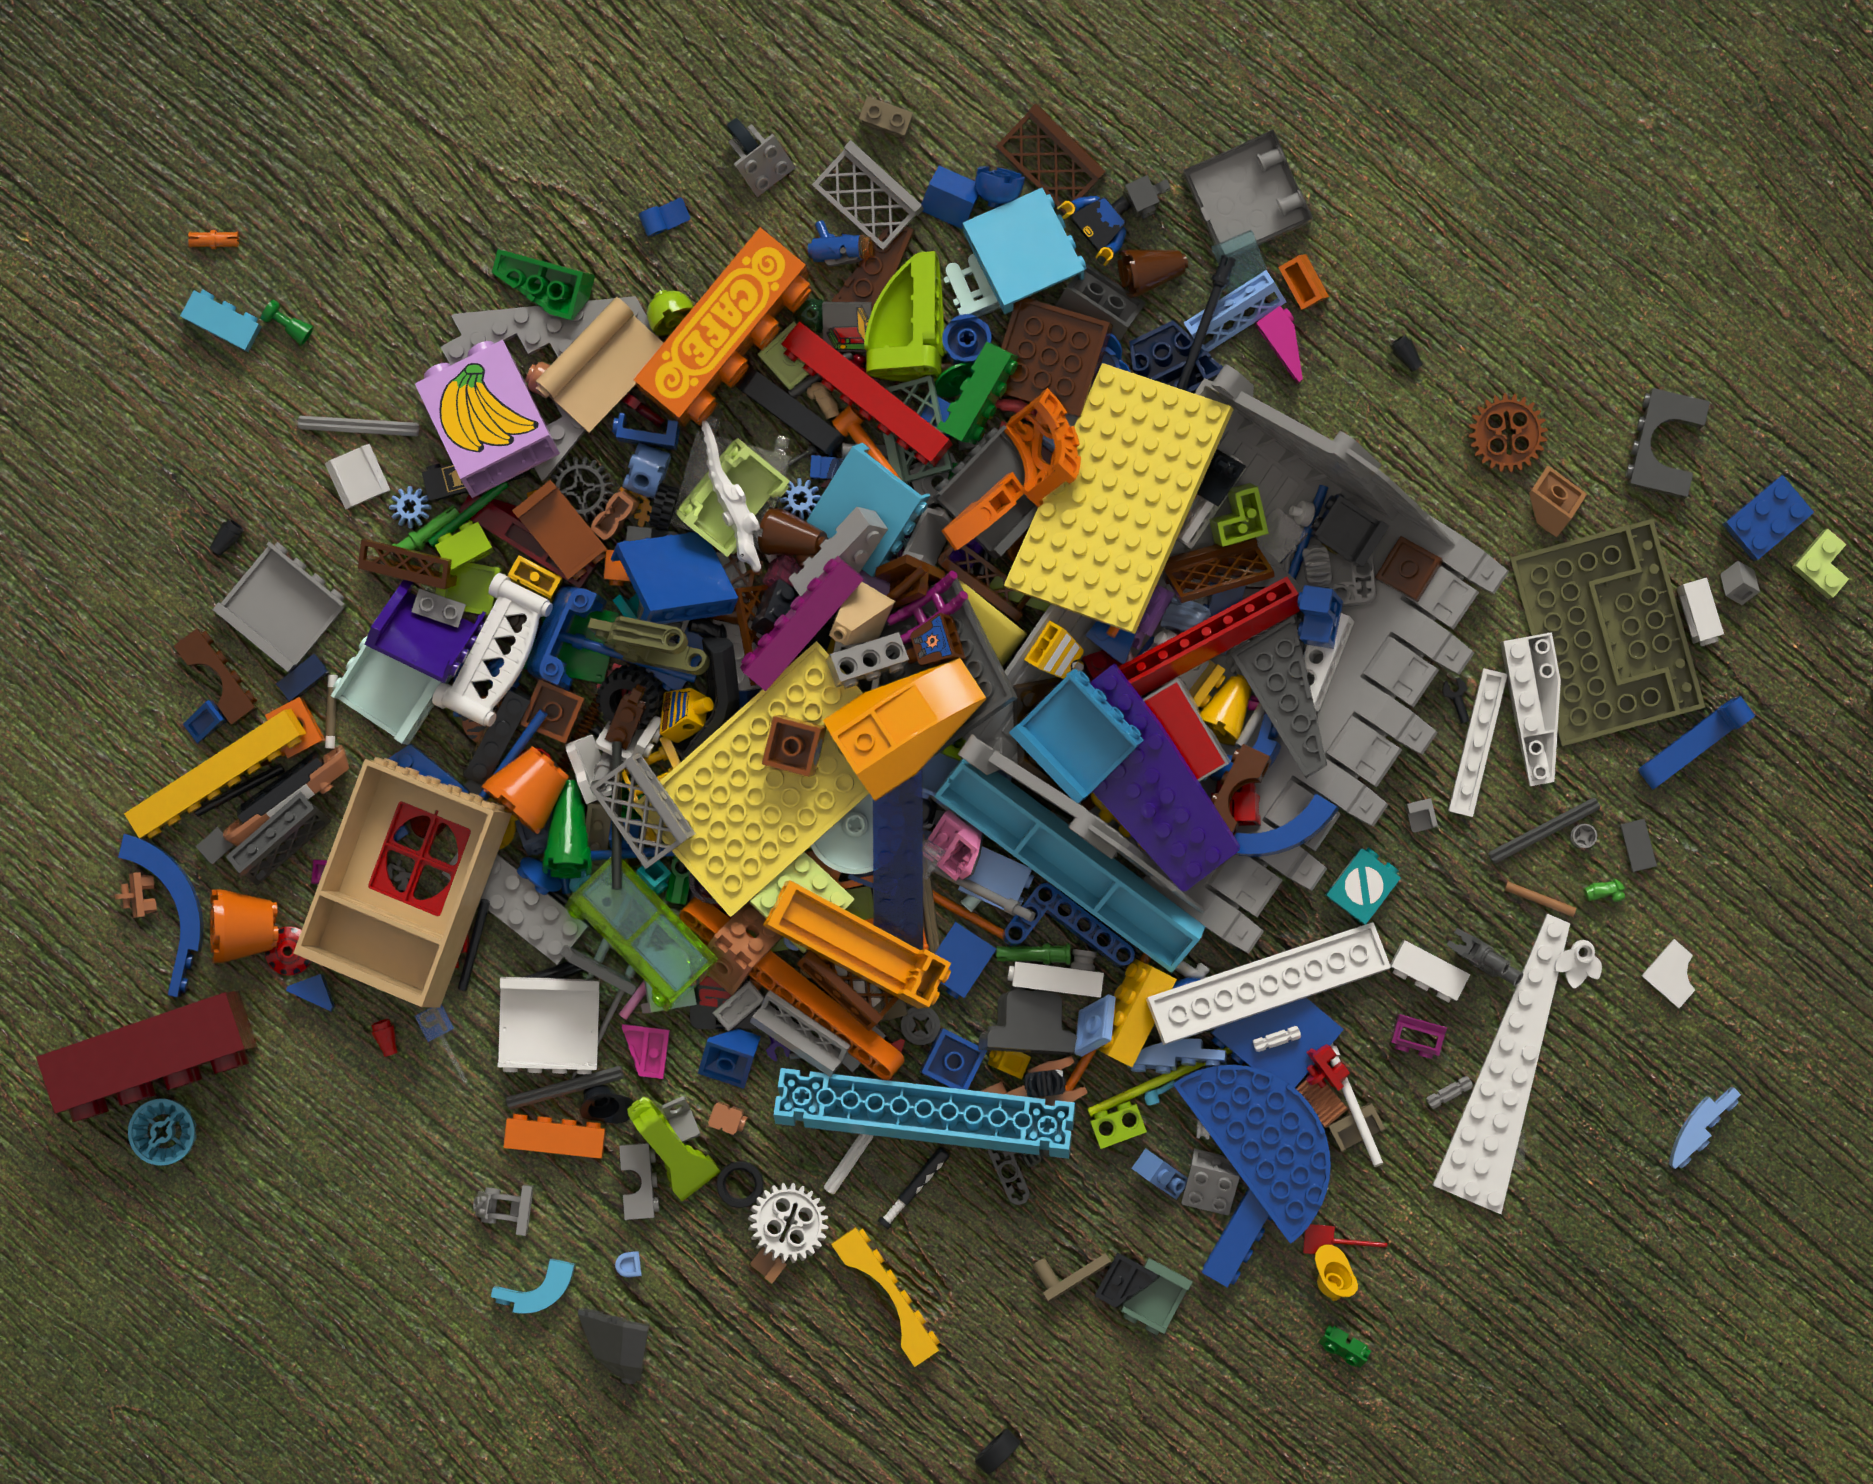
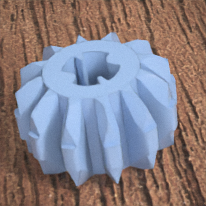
M798 478L797 487H794L791 481L788 483L791 491L787 490L784 493L788 498H780V503H789L783 509L786 511L793 509L791 513L795 516L799 512V518L804 520L803 512H807L808 516H810L812 513L810 508H815L816 506L813 501H819L821 496H812L819 489L815 486L809 490L810 480H807L805 486H802V480ZM802 493L806 495L804 496L807 499L806 503L795 504L797 503L796 499H794L796 495L800 496Z
M408 486L407 494L402 489H399L398 492L401 498L399 499L396 496L391 498L397 502V505L389 506L390 510H398L392 515V518L394 520L400 518L398 523L400 526H403L408 520V528H413V520L419 526L423 525L420 517L429 519V515L424 513V510L432 509L431 505H423V503L429 500L428 496L425 495L420 498L422 494L421 489H417L413 495V488L411 486ZM406 503H416V505L413 507V513H410L409 511H407V513L405 512V509H407Z

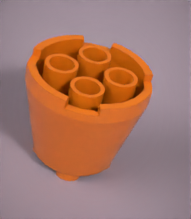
M532 746L525 753L488 778L481 787L495 802L504 805L505 810L512 813L524 826L535 834H539L544 828L569 776L560 768L555 767L554 762L545 754L542 755Z
M211 889L210 946L211 953H214L212 963H225L277 947L278 926H273L276 923L278 912L277 902L223 889Z

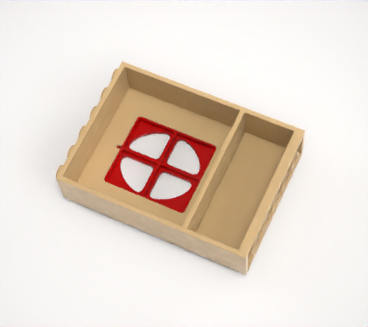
M375 757L374 760L365 759L296 944L294 954L420 1007L440 1008L512 813L505 811V806L502 804L484 801V797L474 793L462 792L460 787L440 783V779L428 775L427 777L420 775L419 771L415 769L397 766L398 763L393 760ZM419 816H428L431 822L420 850L416 851L395 842L394 836L396 832L406 822ZM441 823L448 825L456 838L458 861L455 865L448 864L430 855V849ZM391 850L410 857L415 861L406 890L402 893L393 886L388 874L387 855ZM426 865L450 874V882L440 893L425 900L415 898L414 893L423 868Z

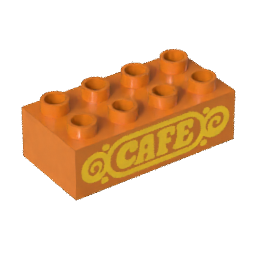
M759 227L633 379L639 391L683 427L691 419L701 426L702 421L707 420L718 405L715 401L716 398L711 394L721 382L732 388L748 370V360L743 356L750 347L755 344L763 351L776 337L781 329L778 326L779 322L775 319L779 312L785 306L795 313L811 294L812 290L809 288L811 284L806 281L808 279L806 264Z

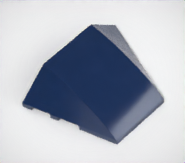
M1172 320L1129 341L1134 374L1177 387L1194 339ZM1202 348L1186 391L1193 394L1196 393L1204 378L1214 381L1224 367Z

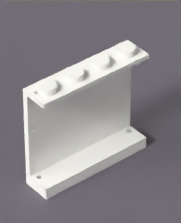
M501 977L499 1059L497 1067H503V1072H518V1068H528L529 1073H542V1069H552V1073L559 1074L567 1073V1069H577V1074H592V1070H597L600 980Z

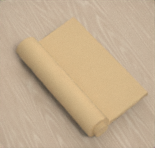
M615 297L535 381L538 385L535 389L544 398L549 396L590 433L636 385L633 379L662 346L663 342L634 316L633 311L618 297Z

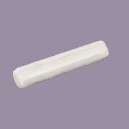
M859 1134L824 1185L826 1191L831 1194L836 1193L874 1135Z

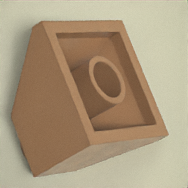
M1550 466L1545 468L1529 492L1537 524L1557 537L1572 519L1587 493Z

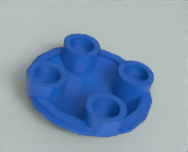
M524 857L520 861L517 873L522 878L532 882L537 892L547 895L549 891L555 892L560 890L562 887L560 878L551 877V870L549 869L548 873L545 874L542 870V861L531 857Z

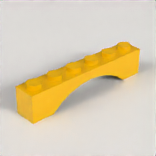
M854 1227L832 1242L831 1245L845 1265L857 1268L870 1275L890 1295L900 1318L901 1348L913 1366L916 1367L939 1351L937 1345L940 1341L933 1331L928 1333L923 1325L926 1323V1320L920 1311H913L909 1305L913 1301L905 1290L900 1292L896 1286V1283L899 1281L892 1270H885L881 1264L885 1260L877 1249L873 1251L870 1248L868 1242L871 1239L862 1228L859 1231L857 1227Z

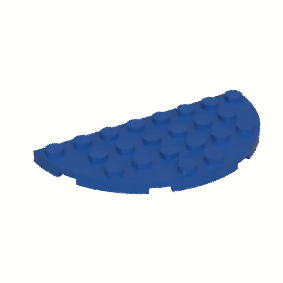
M1219 1065L1208 1067L1186 1075L1173 1083L1174 1087L1288 1242L1291 1244L1309 1227L1323 1204L1330 1179L1331 1164L1327 1137L1323 1125L1310 1103L1299 1091L1283 1079L1272 1073L1249 1066Z

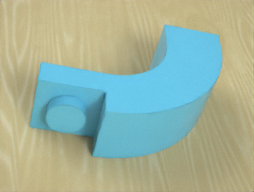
M551 1258L546 1278L537 1289L521 1292L494 1286L491 1297L496 1298V1303L510 1305V1302H514V1313H533L543 1310L556 1302L566 1291L572 1280L575 1264Z

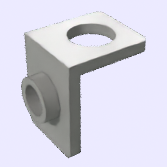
M684 1097L662 1105V1109L671 1127L683 1143L700 1136V1131L691 1108ZM676 1105H682L677 1110H670L672 1107Z

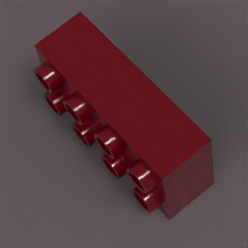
M232 991L224 992L37 1056L36 1059L54 1113L69 1111L72 1122H77L109 1112L106 1098L116 1095L119 1105L123 1106L155 1096L153 1082L163 1079L166 1089L170 1090L200 1081L203 1078L199 1067L211 1063L214 1074L223 1073L249 1064L246 1050L258 1046L240 992Z

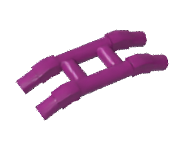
M951 570L933 588L927 591L926 596L913 601L888 616L887 621L890 626L904 621L912 615L915 616L919 625L900 635L903 645L912 641L910 635L914 630L939 613L954 614L967 600L968 594L960 591L955 598L945 605L940 595L946 592L957 579L958 575L955 571ZM932 600L938 612L927 619L922 607Z

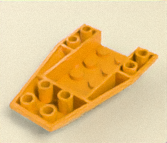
M961 658L867 691L825 718L823 722L874 801H877L916 775L987 698Z

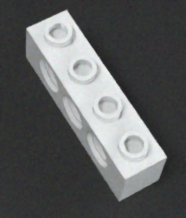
M1342 613L1334 649L1304 644V649L1306 650L1303 656L1308 677H1314V683L1310 688L1316 712H1319L1354 625L1353 619ZM1318 654H1323V660L1318 664H1314V657Z

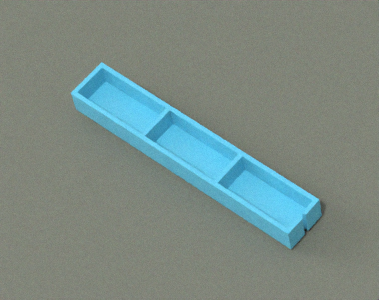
M962 758L940 785L934 796L1171 973L1200 940L1206 926L1117 860L1109 858L1069 829V825L997 771L986 775Z

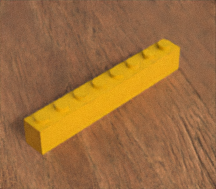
M292 709L283 710L124 813L139 839L144 837L152 839L162 832L160 828L168 824L170 827L182 819L180 817L181 814L186 811L190 814L202 806L200 802L206 798L210 801L222 794L220 789L226 785L230 788L242 781L240 776L246 772L249 775L262 768L260 763L267 759L271 762L282 755L280 751L288 746L291 749L301 743L302 740L300 738L306 732Z

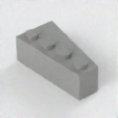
M856 507L835 529L837 533L832 538L823 541L820 545L821 550L813 558L809 556L803 562L805 567L798 574L794 572L788 578L801 597L808 590L807 585L815 577L818 578L824 572L825 564L837 556L856 572L860 573L888 530L876 511Z

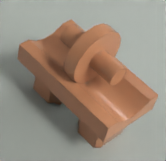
M141 872L129 874L130 893L128 884H121L122 894H116L115 900L122 899L123 909L131 908V898L133 918L144 917L145 914L157 911L155 898L143 899L142 892L145 889H154V877L152 875H141Z

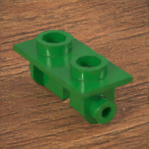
M1328 1325L1324 1332L1325 1335L1318 1343L1327 1352L1344 1358L1348 1365L1362 1367L1367 1362V1358L1371 1353L1368 1345L1354 1337L1347 1344L1345 1341L1349 1334L1335 1325L1333 1327Z

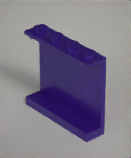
M403 580L372 624L364 645L445 684L450 675L455 676L460 663L465 661L469 652L467 649H472L484 625L483 620L486 612L483 611L480 616L478 615L475 624L461 618L458 628L413 613L411 611L416 595L412 594L411 591L414 582Z

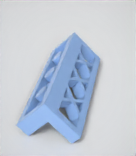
M1267 270L1218 300L1206 335L1209 333L1214 334L1211 341L1205 345L1202 344L1201 348L1203 350L1211 351L1286 303ZM1275 292L1278 298L1270 303H1264L1265 297ZM1249 307L1255 308L1252 315L1243 316L1246 309ZM1204 310L1184 322L1193 339L1195 338ZM1227 321H1235L1230 329H1222Z

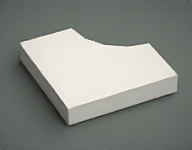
M1673 939L1641 976L1672 1004L1680 1008L1695 991L1687 975L1688 963L1693 955Z

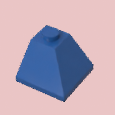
M735 1029L709 1037L698 1074L744 1089L761 1036Z

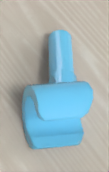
M1172 1080L1158 1089L1146 1092L1144 1095L1146 1104L1160 1103L1158 1095L1174 1087L1173 1083L1175 1081Z

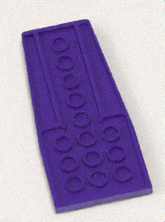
M1113 664L1092 680L1090 684L1105 694L1106 701L1123 713V719L1140 731L1141 738L1144 741L1093 793L1181 891H1187L1240 850V845L1160 721L1117 665Z

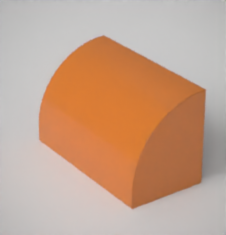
M1306 254L1298 255L1278 267L1301 310L1307 309L1329 297Z

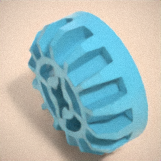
M166 1098L151 1100L141 1105L132 1115L128 1126L129 1142L135 1154L145 1162L153 1165H169L180 1161L191 1151L197 1136L196 1122L193 1120L190 1110L176 1100ZM161 1114L171 1115L159 1122L153 1120V1118ZM177 1121L181 1125L180 1139L175 1137L176 1129L174 1125ZM150 1123L152 1124L150 1129L151 1139L148 1136V1126ZM168 1125L165 1131L168 1136L159 1138L160 1130L158 1128ZM171 1140L176 1142L170 1148H159L161 1143Z

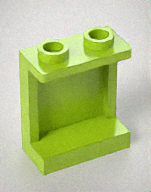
M468 563L450 573L457 576L456 586L448 589L436 587L435 594L466 604L464 612L481 615L484 611L486 612L485 616H489L497 598L489 595V586L493 578L498 573H502V569ZM441 564L440 572H443V564Z

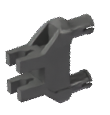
M1458 928L1455 930L1454 933L1461 937L1466 946L1456 945L1449 940L1447 946L1453 949V951L1492 977L1499 976L1510 982L1513 986H1517L1521 982L1523 973L1511 967V963L1496 953L1493 947Z

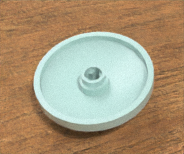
M892 791L877 801H874L870 794L867 795L811 845L816 856L830 868L847 874L868 873L886 864L897 852L904 835V814L897 797Z

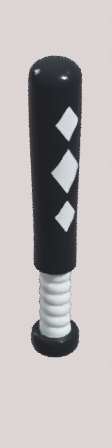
M939 1147L932 1154L909 1185L899 1195V1199L884 1217H879L878 1222L882 1226L890 1229L892 1226L891 1222L906 1205H909L949 1159L950 1154L944 1148Z

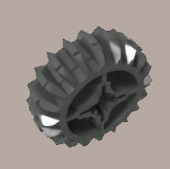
M574 457L573 466L567 460L564 461L567 469L563 471L558 466L556 469L561 473L560 476L552 474L551 478L557 481L555 485L565 497H575L578 499L581 510L576 511L588 523V515L591 514L593 519H595L597 516L595 512L597 510L600 512L605 511L601 506L603 504L607 505L608 500L605 499L606 496L612 497L614 495L613 492L607 491V488L614 487L613 482H605L611 475L609 473L601 475L605 470L603 465L597 470L595 469L597 465L596 460H593L590 466H588L587 457L583 458L582 464H579L578 458ZM582 471L593 473L600 483L584 482ZM574 472L573 485L561 490L566 477ZM579 478L583 487H588L583 493V502L579 494L573 492L579 488ZM596 491H601L598 501L588 508L587 499L589 495L596 493Z

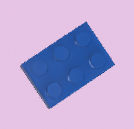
M1781 475L1722 525L1754 562L1810 517L1814 511L1787 479Z

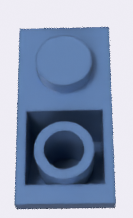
M1146 1148L1131 1168L1176 1200L1186 1187L1188 1177Z

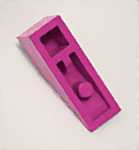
M1279 306L1256 322L1255 327L1298 385L1302 382L1303 377L1295 326L1292 323L1295 319L1287 308L1283 310Z

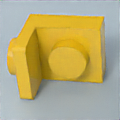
M991 1051L988 1065L1022 1079L1031 1056L1021 1052Z

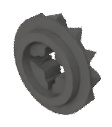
M912 1007L908 1010V1015L902 1018L901 1030L909 1042L916 1045H925L937 1037L940 1030V1020L935 1011L929 1007L920 1009ZM913 1017L920 1021L927 1017L929 1018L925 1024L926 1030L929 1032L928 1034L922 1030L912 1033L916 1026Z

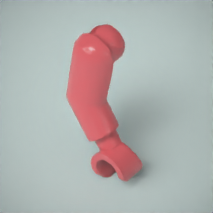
M998 399L995 404L996 409L1016 414L1028 405L1019 399ZM1034 409L1030 413L1036 416L1038 411Z

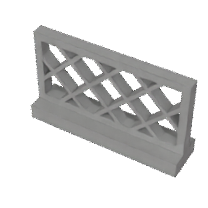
M850 140L844 147L845 149L817 178L812 186L884 251L924 208ZM845 157L853 163V173H839V164ZM856 167H858L862 172L856 173ZM836 168V174H831V172ZM856 176L869 177L871 189L857 190ZM839 177H853L854 190L840 191ZM826 178H836V191H825L820 184ZM874 183H875L880 189H874ZM885 192L888 195L889 205L875 206L874 193ZM871 193V206L858 207L857 194ZM840 194H854V207H843L840 204ZM831 195H837V201ZM892 199H893L898 205H892ZM903 208L909 214L902 222L892 221V209ZM889 209V222L875 223V210ZM872 210V223L861 224L858 221V211ZM848 211H854L855 217ZM889 226L890 235L882 243L876 237V227ZM866 227H872V233Z
M640 753L629 757L624 763L590 787L645 869L696 834ZM625 768L632 775L631 784L619 782L620 772ZM604 783L614 785L612 798L605 797L599 787ZM618 786L630 788L628 801L617 799ZM635 790L643 791L646 796L645 805L633 802ZM616 803L628 806L626 818L618 817L615 812ZM632 807L644 809L642 822L631 819ZM649 810L658 813L660 816L659 825L647 823ZM630 824L642 826L640 839L631 836L629 833ZM646 827L658 829L656 842L645 840ZM663 831L671 832L676 841L671 845L661 843ZM644 844L656 846L655 856L650 860L643 853Z

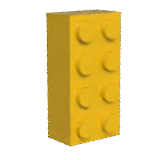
M1134 959L1133 963L1127 967L1126 977L1114 994L1116 999L1112 1040L1097 1048L1102 1053L1130 1067H1133L1155 1024L1146 999L1171 990L1177 980L1137 959Z

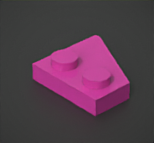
M622 1024V1030L629 1045L628 1047L635 1062L638 1075L664 1079L670 1030Z

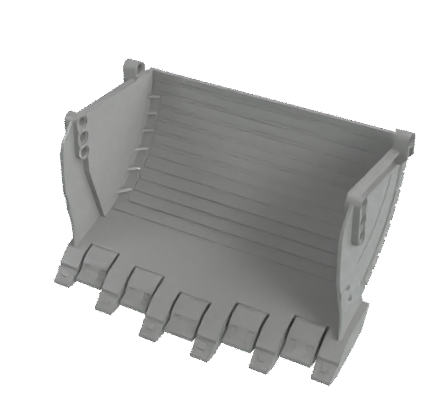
M1225 364L1214 381L1204 378L1195 394L1229 405L1234 409L1217 449L1238 458L1243 462L1242 464L1246 465V470L1234 487L1247 483L1258 486L1269 534L1256 538L1258 547L1269 564L1281 569L1284 568L1285 553L1282 550L1284 540L1287 538V546L1294 548L1295 539L1299 543L1304 526L1297 525L1294 521V516L1289 514L1290 507L1292 505L1297 506L1301 501L1313 503L1319 485L1329 488L1319 514L1320 517H1322L1326 510L1324 505L1331 495L1335 496L1341 493L1345 499L1378 521L1382 520L1389 525V528L1374 549L1375 576L1400 536L1443 559L1442 564L1418 602L1376 579V598L1373 602L1366 605L1342 607L1341 613L1350 616L1354 621V625L1319 712H1316L1327 766L1305 778L1278 734V737L1273 740L1281 745L1280 752L1274 763L1267 770L1262 782L1255 783L1256 793L1260 796L1259 815L1261 816V826H1239L1237 833L1252 834L1277 829L1296 818L1309 805L1315 794L1327 799L1354 818L1374 827L1389 804L1357 780L1358 777L1377 787L1402 749L1387 740V735L1403 746L1423 755L1438 733L1414 712L1396 701L1395 698L1397 697L1412 707L1421 698L1439 671L1436 667L1422 659L1424 656L1441 667L1460 675L1474 654L1458 638L1434 621L1437 620L1449 628L1455 629L1479 593L1463 582V579L1495 594L1509 571L1471 541L1428 515L1398 485L1379 470L1381 464L1352 437L1339 431L1332 441L1253 398L1254 385L1237 370ZM1228 496L1213 518L1232 513ZM1210 523L1192 549L1176 540L1169 557L1215 545ZM1311 536L1308 547L1324 544ZM1325 546L1328 550L1331 566V583L1352 582L1351 562ZM1295 552L1292 554L1290 565L1292 563ZM1303 561L1295 580L1302 592L1304 585L1309 586L1305 578ZM1365 563L1364 567H1357V573L1360 575L1367 574L1370 570V565ZM1239 566L1237 569L1245 570V567ZM1162 572L1157 584L1173 592V597L1177 599L1178 597L1170 584L1166 585L1163 580ZM1215 573L1216 576L1223 577L1225 575L1224 573ZM1232 575L1230 578L1237 579L1240 577ZM1371 578L1365 581L1357 580V582L1361 581L1363 590L1358 592V594H1361L1363 598H1367V594L1371 593V591H1368L1366 581H1371ZM1193 579L1191 582L1200 583L1202 580ZM1185 588L1183 593L1191 592L1194 590ZM1340 588L1335 591L1342 600L1347 597L1345 589ZM1245 589L1242 600L1262 589ZM1210 595L1192 601L1201 605L1208 604ZM1050 604L1005 670L1012 687L1016 684L1057 677L1038 669L1024 660L1049 620L1064 628L1084 649V653L1079 659L1080 661L1082 657L1102 650L1085 636L1097 620ZM1297 612V616H1301V622H1303L1305 615L1303 612ZM1162 619L1160 620L1154 633L1152 634L1153 637H1155L1159 632L1164 630V628L1161 627ZM1275 624V625L1269 627L1268 629H1266V630H1264V631H1262V632H1260V633H1258V634H1256V635L1260 636L1261 634H1263L1264 632H1266V631H1268L1269 629L1273 628V627L1276 626L1277 624ZM1172 631L1177 635L1181 633L1179 631ZM1145 635L1142 645L1139 649L1131 647L1130 650L1134 658L1137 656L1139 651L1148 641L1150 636ZM1232 648L1227 650L1226 655L1219 654L1210 659L1213 663L1219 664L1225 669L1223 675L1226 676L1218 689L1213 687L1208 695L1211 696V699L1231 676L1237 675L1236 671L1234 673L1230 672V668L1234 665L1233 662L1231 664L1226 663ZM1323 654L1316 655L1313 663H1320L1323 660ZM1308 677L1310 686L1314 683V677ZM1160 686V687H1158V688L1152 690L1151 693H1153L1154 691L1158 690V689L1161 688L1162 686ZM1147 693L1141 696V698L1144 699L1151 693ZM1013 702L963 736L966 743L958 753L961 758L986 775L1002 770L1073 816L1074 819L1069 825V829L1111 859L1117 852L1120 853L1146 875L1143 879L1146 883L1206 926L1205 928L1248 954L1264 931L1238 911V908L1242 907L1258 917L1270 900L1282 879L1267 870L1266 867L1269 865L1293 882L1311 891L1327 870L1324 865L1300 846L1269 856L1248 857L1233 855L1190 889L1181 891L1149 854L1138 846V842L1132 836L1127 838L1119 832L1118 827L1120 824L1114 819L1110 823L1104 822L1099 817L1101 810L1096 805L1093 809L1087 810L1081 806V802L1078 804L1018 765L1017 741L1009 734L1014 728ZM1200 706L1198 707L1199 712H1201L1203 709ZM1248 708L1244 720L1243 729L1245 728L1246 724L1248 723L1250 717L1254 712L1249 711ZM1263 717L1246 744L1251 748L1258 739ZM1220 743L1227 755L1233 756L1236 749H1241L1236 745ZM1208 776L1205 781L1201 782V786L1211 800V793H1216L1217 781H1213ZM1337 811L1323 830L1305 842L1304 845L1316 851L1341 814Z

